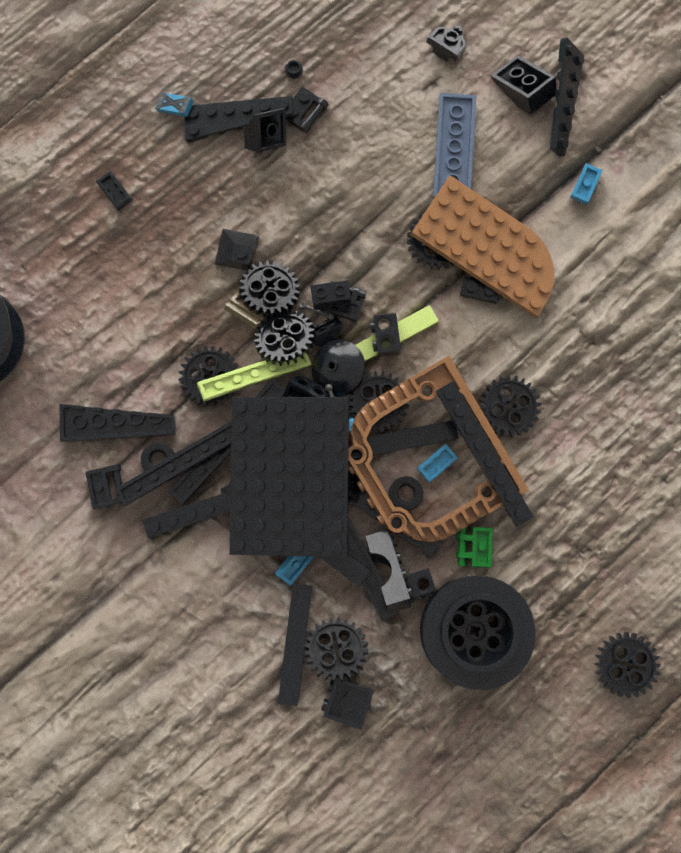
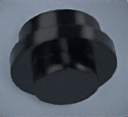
M291 60L285 66V73L289 78L296 79L302 75L303 67L300 62Z

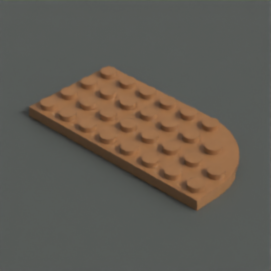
M449 175L410 235L534 318L538 317L550 297L554 283V267L547 247L530 228Z

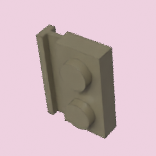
M238 290L230 299V302L225 305L224 310L256 329L269 313L263 317V312L256 315V309L249 311V305L244 306V300L240 299L241 293Z

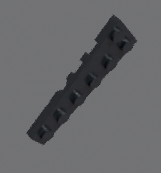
M568 37L560 39L558 61L561 62V71L557 72L559 89L555 90L557 107L553 110L550 149L558 157L565 156L568 148L569 134L572 129L571 123L575 113V102L578 96V86L581 80L582 65L584 64V55Z
M292 96L192 105L188 116L185 117V140L189 143L209 138L210 135L218 133L221 135L225 134L226 131L234 129L241 130L247 126L255 114L285 108L286 118L293 117Z
M59 404L60 442L176 435L175 415Z

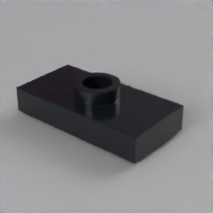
M111 171L96 180V183L118 211L133 201Z

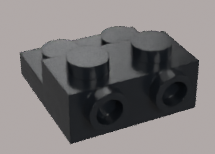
M336 677L334 683L331 679L327 690L331 692L329 700L324 699L321 708L324 711L323 717L362 730L374 690L343 679V682H341L339 677Z

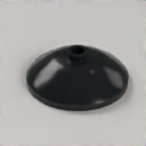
M330 341L318 350L313 359V380L324 388L327 384H331L335 397L348 395L363 380L366 368L364 356L361 350L349 341ZM335 363V367L331 369V365Z

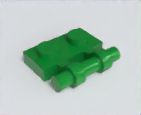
M467 527L460 530L456 539L458 541V552H456L458 566H466V559H471V567H492L493 528L472 527V535H466ZM466 541H472V553L466 552Z

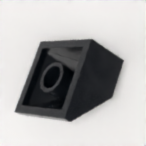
M285 108L255 114L244 129L245 149L260 153L287 146Z
M223 229L215 264L246 270L247 268L251 270L259 236Z

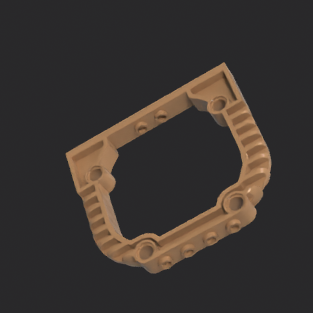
M450 356L445 357L367 403L355 417L350 432L349 472L351 475H356L359 480L356 482L361 492L365 491L369 497L366 499L371 509L375 508L379 514L376 518L380 525H385L391 532H402L412 539L424 542L446 539L503 505L487 480L475 487L474 498L440 519L429 523L415 522L407 510L401 507H394L370 466L373 452L367 441V436L372 426L380 418L417 398L421 402H428L437 395L436 390L454 381L520 494L529 490ZM422 387L429 388L430 396L422 394ZM353 450H358L361 453L359 460H354L351 457ZM483 487L489 489L487 497H484L481 493ZM395 517L399 518L401 522L400 526L396 529L391 525V521Z

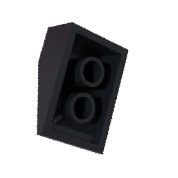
M519 55L491 75L492 80L516 106L530 115L555 96V90H557L556 77Z

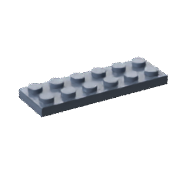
M440 93L433 199L449 175L471 189L476 95Z

